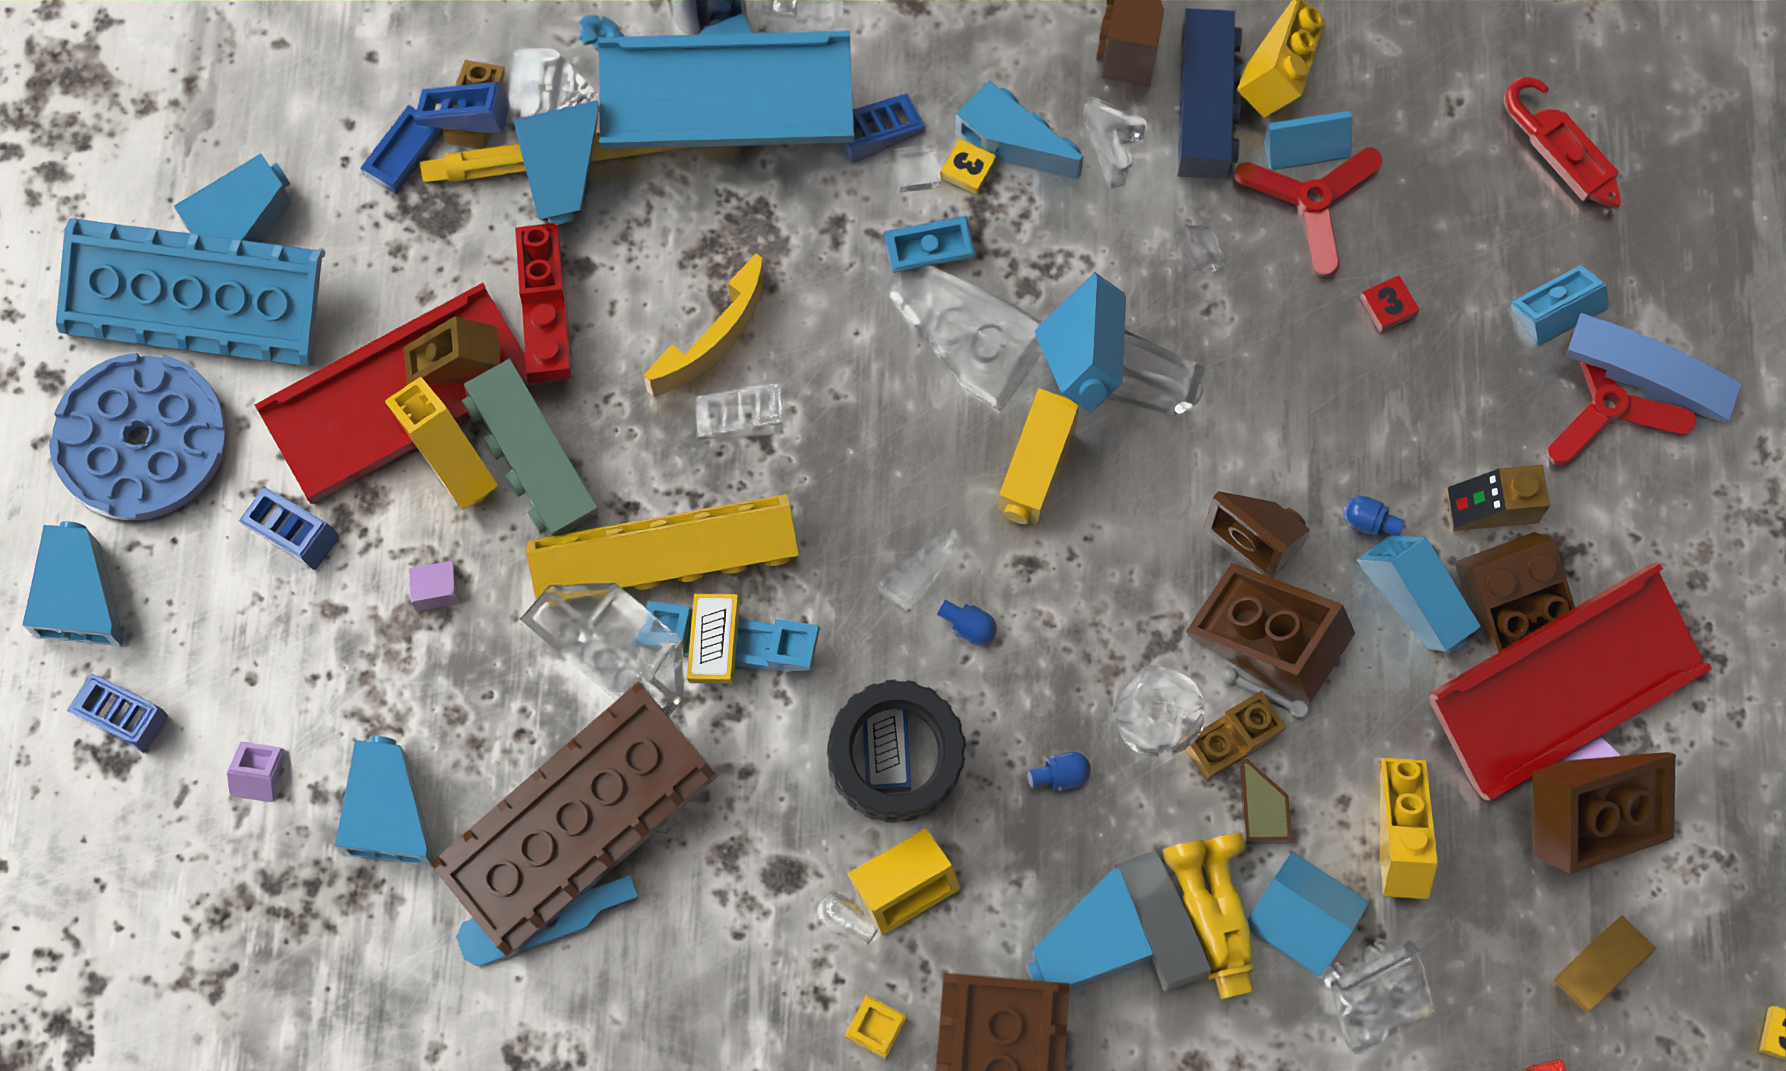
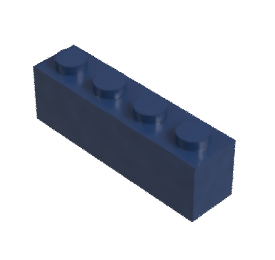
M1185 9L1181 36L1177 176L1227 179L1230 164L1238 163L1239 138H1232V126L1239 125L1240 101H1233V89H1238L1241 80V64H1234V52L1241 51L1242 27H1235V11Z

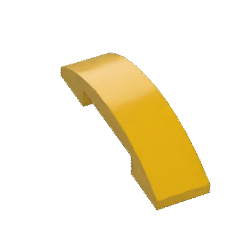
M756 253L728 283L730 299L733 303L688 352L684 354L671 345L643 375L647 392L652 396H656L683 386L707 371L730 350L750 322L761 296L765 276L763 258Z

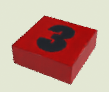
M1400 275L1362 291L1360 296L1362 303L1380 333L1417 317L1420 311Z

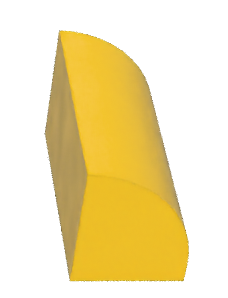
M926 828L847 873L861 902L882 936L961 890L951 863Z

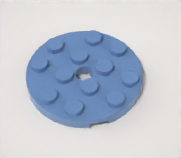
M132 353L108 359L94 366L81 375L68 388L55 410L56 420L52 438H49L50 455L58 477L78 501L104 516L122 520H144L159 517L181 508L194 499L208 485L219 468L224 455L227 425L225 414L217 395L206 379L194 368L166 355L156 357L140 356L138 353ZM138 427L148 428L147 443L145 445L129 444L128 436L130 432Z

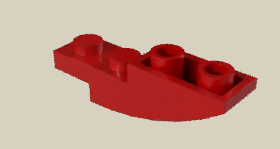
M548 223L515 227L519 295L522 303L528 382L538 383L571 379V341L558 224Z

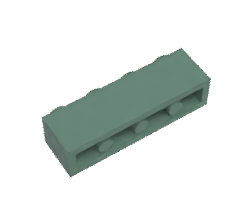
M510 359L464 383L465 392L468 397L461 401L474 423L482 420L489 434L483 438L494 458L497 460L504 457L511 469L505 476L517 497L525 494L533 509L527 511V514L539 534L545 531L548 532L549 536L566 534L598 516V507Z

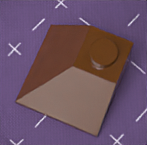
M1218 491L1213 496L1204 523V528L1263 575L1273 579L1303 546L1310 531L1305 526L1306 522L1302 516L1291 508L1284 509L1273 501Z

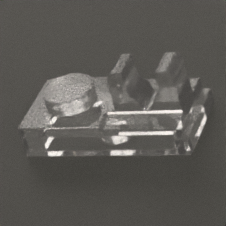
M762 0L759 32L841 31L845 0Z

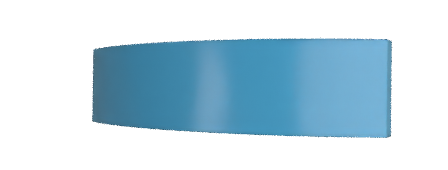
M648 601L638 643L648 648L688 658L693 610L689 606ZM739 619L735 666L775 671H809L812 668L820 627L819 625L775 619L774 624Z

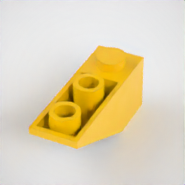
M1305 0L1291 1L1246 64L1237 91L1264 118L1302 96L1325 26V21L1318 9L1313 5H1309Z
M1381 757L1380 870L1383 896L1429 899L1438 862L1426 760Z

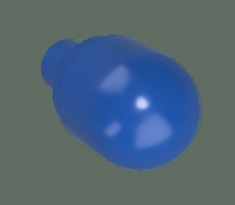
M1355 496L1344 507L1343 515L1346 523L1351 528L1368 535L1375 534L1378 536L1382 530L1400 536L1405 525V520L1388 514L1389 507L1385 506L1383 502L1367 496Z
M945 599L936 614L954 624L951 631L955 632L957 637L974 646L987 645L996 636L997 625L994 618L974 605L965 604L962 609Z
M1071 751L1052 755L1051 758L1045 759L1044 767L1028 770L1027 776L1031 788L1049 784L1052 790L1058 789L1061 791L1083 785L1090 777L1091 766L1083 754Z

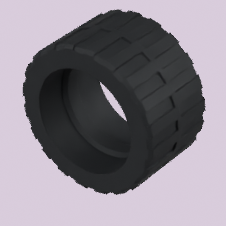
M896 679L885 680L883 683H873L866 686L858 694L855 693L848 699L844 708L839 710L831 727L827 745L828 770L830 777L833 778L835 783V789L839 795L846 799L847 804L851 808L857 809L865 814L864 816L873 820L880 819L888 823L904 820L908 822L935 810L953 790L964 767L966 740L962 733V724L959 717H956L951 709L952 706L947 700H943L938 696L936 691L928 686L926 688L918 685L917 682L909 680L906 682L896 681ZM887 710L908 711L920 717L933 731L938 745V761L932 776L918 789L904 794H888L871 787L858 773L853 759V743L860 727L873 715Z

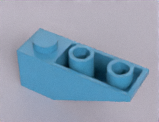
M989 80L956 113L955 133L964 141L996 155L997 161L1078 179L1081 176L1084 156L1081 154L1078 146L1070 139H1062L1055 134L1042 116L1037 113L1031 114L1019 105L1017 98L1008 89L998 88Z

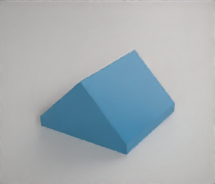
M1292 851L1247 920L1252 934L1321 979L1354 930L1370 902Z

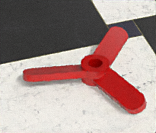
M1367 147L1320 180L1312 179L1305 183L1250 162L1238 164L1234 177L1242 185L1297 206L1298 211L1305 219L1313 267L1318 275L1330 277L1340 267L1329 209L1330 203L1381 167L1382 156L1377 149ZM1315 196L1319 198L1320 201L1313 202L1308 197Z
M1579 361L1593 398L1590 401V405L1549 446V459L1557 466H1566L1572 463L1608 424L1615 423L1618 420L1676 434H1686L1695 427L1696 418L1689 409L1628 395L1622 387L1615 384L1613 379L1605 377L1606 369ZM1603 400L1611 401L1615 408L1607 407Z

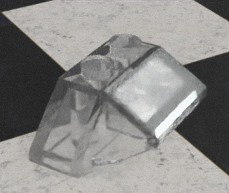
M590 583L566 586L549 585L520 618L524 624L615 701L638 681L647 688L646 690L668 716L684 700L683 639L616 583Z

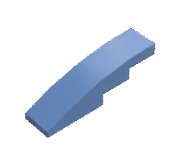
M1584 313L1579 315L1565 356L1606 369V378L1646 390L1645 398L1686 408L1695 414L1726 424L1730 421L1741 383L1677 349L1627 328Z

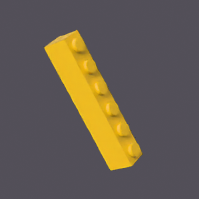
M787 494L528 540L526 548L536 603L547 602L550 606L563 605L571 602L575 596L591 594V597L594 598L607 597L615 594L617 589L634 586L637 590L651 589L658 586L660 581L677 578L680 582L694 581L704 576L703 573L721 570L723 574L738 573L744 571L747 565L764 562L766 566L782 565L789 562L790 557L799 556Z

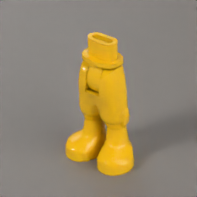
M1242 832L1223 835L1206 841L1195 840L1162 850L1166 864L1176 873L1184 892L1182 903L1211 968L1208 974L1209 980L1216 979L1220 999L1254 992L1249 972L1255 970L1254 964L1245 966V964L1252 961L1253 957L1251 933L1243 900L1238 889L1233 884L1230 870L1231 860L1239 855L1245 847ZM1202 865L1211 888L1210 893L1204 885Z

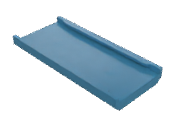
M850 31L598 37L600 149L854 143Z
M69 218L64 229L56 312L58 333L314 366V359H311L321 263L326 251Z

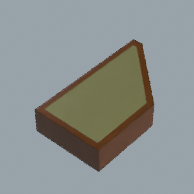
M1241 759L1239 770L1245 844L1290 843L1292 837L1289 795L1248 759Z

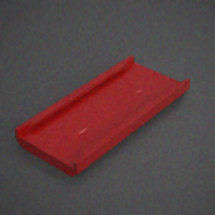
M484 283L471 288L254 404L310 505L416 448V445L392 413L385 400L407 386L404 346L456 316L497 326L501 350L500 363L510 359L526 387L534 384L528 382L525 353L487 292ZM466 382L429 386L449 410L457 424L471 418L461 401L468 397L464 388V383Z
M1660 563L1647 565L1429 693L1430 704L1473 788L1482 799L1488 801L1495 799L1532 777L1533 771L1554 764L1712 670L1710 663H1704L1659 572L1663 570Z

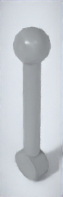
M1229 667L1222 671L1221 678L1225 684H1237L1254 693L1262 691L1268 700L1289 709L1291 716L1296 719L1303 718L1308 712V705L1303 700L1291 701L1239 676L1234 668Z

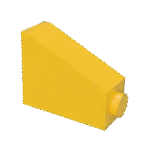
M421 376L385 400L392 413L462 511L470 505H476L485 500L489 493L499 486L449 410Z
M1038 388L999 493L997 510L1002 511L1007 519L1019 524H1027L1028 522L1036 525L1039 524L1075 436L1079 405L1072 400Z

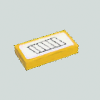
M694 594L687 680L689 683L734 684L741 600L738 594Z

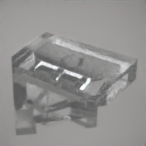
M554 48L515 50L508 93L510 108L505 125L511 131H516L513 121L515 119L578 105L584 99L590 102L598 93Z

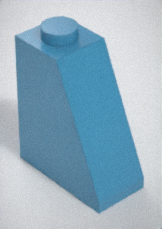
M597 100L513 120L538 220L548 218L549 223L557 225L574 221L573 212L582 210L600 112Z
M260 153L174 205V208L189 233L263 243L291 204L285 190L290 185V182L277 163L270 166Z
M1096 272L1034 330L1061 394L1090 413L1122 385L1126 296L1124 292Z
M62 521L60 526L44 525L22 626L38 639L122 647L124 637L99 542L85 525L77 522Z
M1390 535L1356 559L1362 570L1427 649L1447 653L1457 651L1470 641L1469 635L1481 627L1427 537Z
M370 736L369 741L355 740L335 847L343 856L433 867L431 862L434 860V855L407 755L400 745H396L397 741L392 738Z
M1120 868L1111 871L1033 948L1031 954L1032 963L1026 965L1030 980L1070 983L1069 992L1150 963L1154 954Z

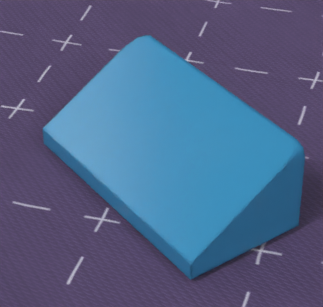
M1351 111L1270 123L1263 143L1270 169L1277 170L1350 157L1352 150Z
M967 215L884 231L883 240L892 273L974 258L976 256Z
M1582 265L1510 302L1511 308L1538 345L1575 327L1580 313L1594 317L1605 311L1609 306L1607 285Z

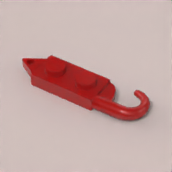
M1522 77L1514 80L1506 89L1504 95L1505 107L1509 115L1530 137V143L1583 202L1590 199L1618 209L1621 205L1616 181L1619 171L1565 111L1562 113L1556 109H1547L1532 115L1520 101L1519 93L1523 89L1535 88L1542 93H1547L1549 89L1546 84L1533 77Z

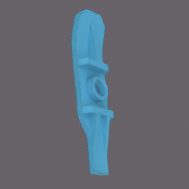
M631 875L595 888H590L558 916L553 924L548 925L520 951L584 929L600 910L637 898L638 895ZM474 919L462 923L456 937L465 960L479 966L506 957L493 944Z

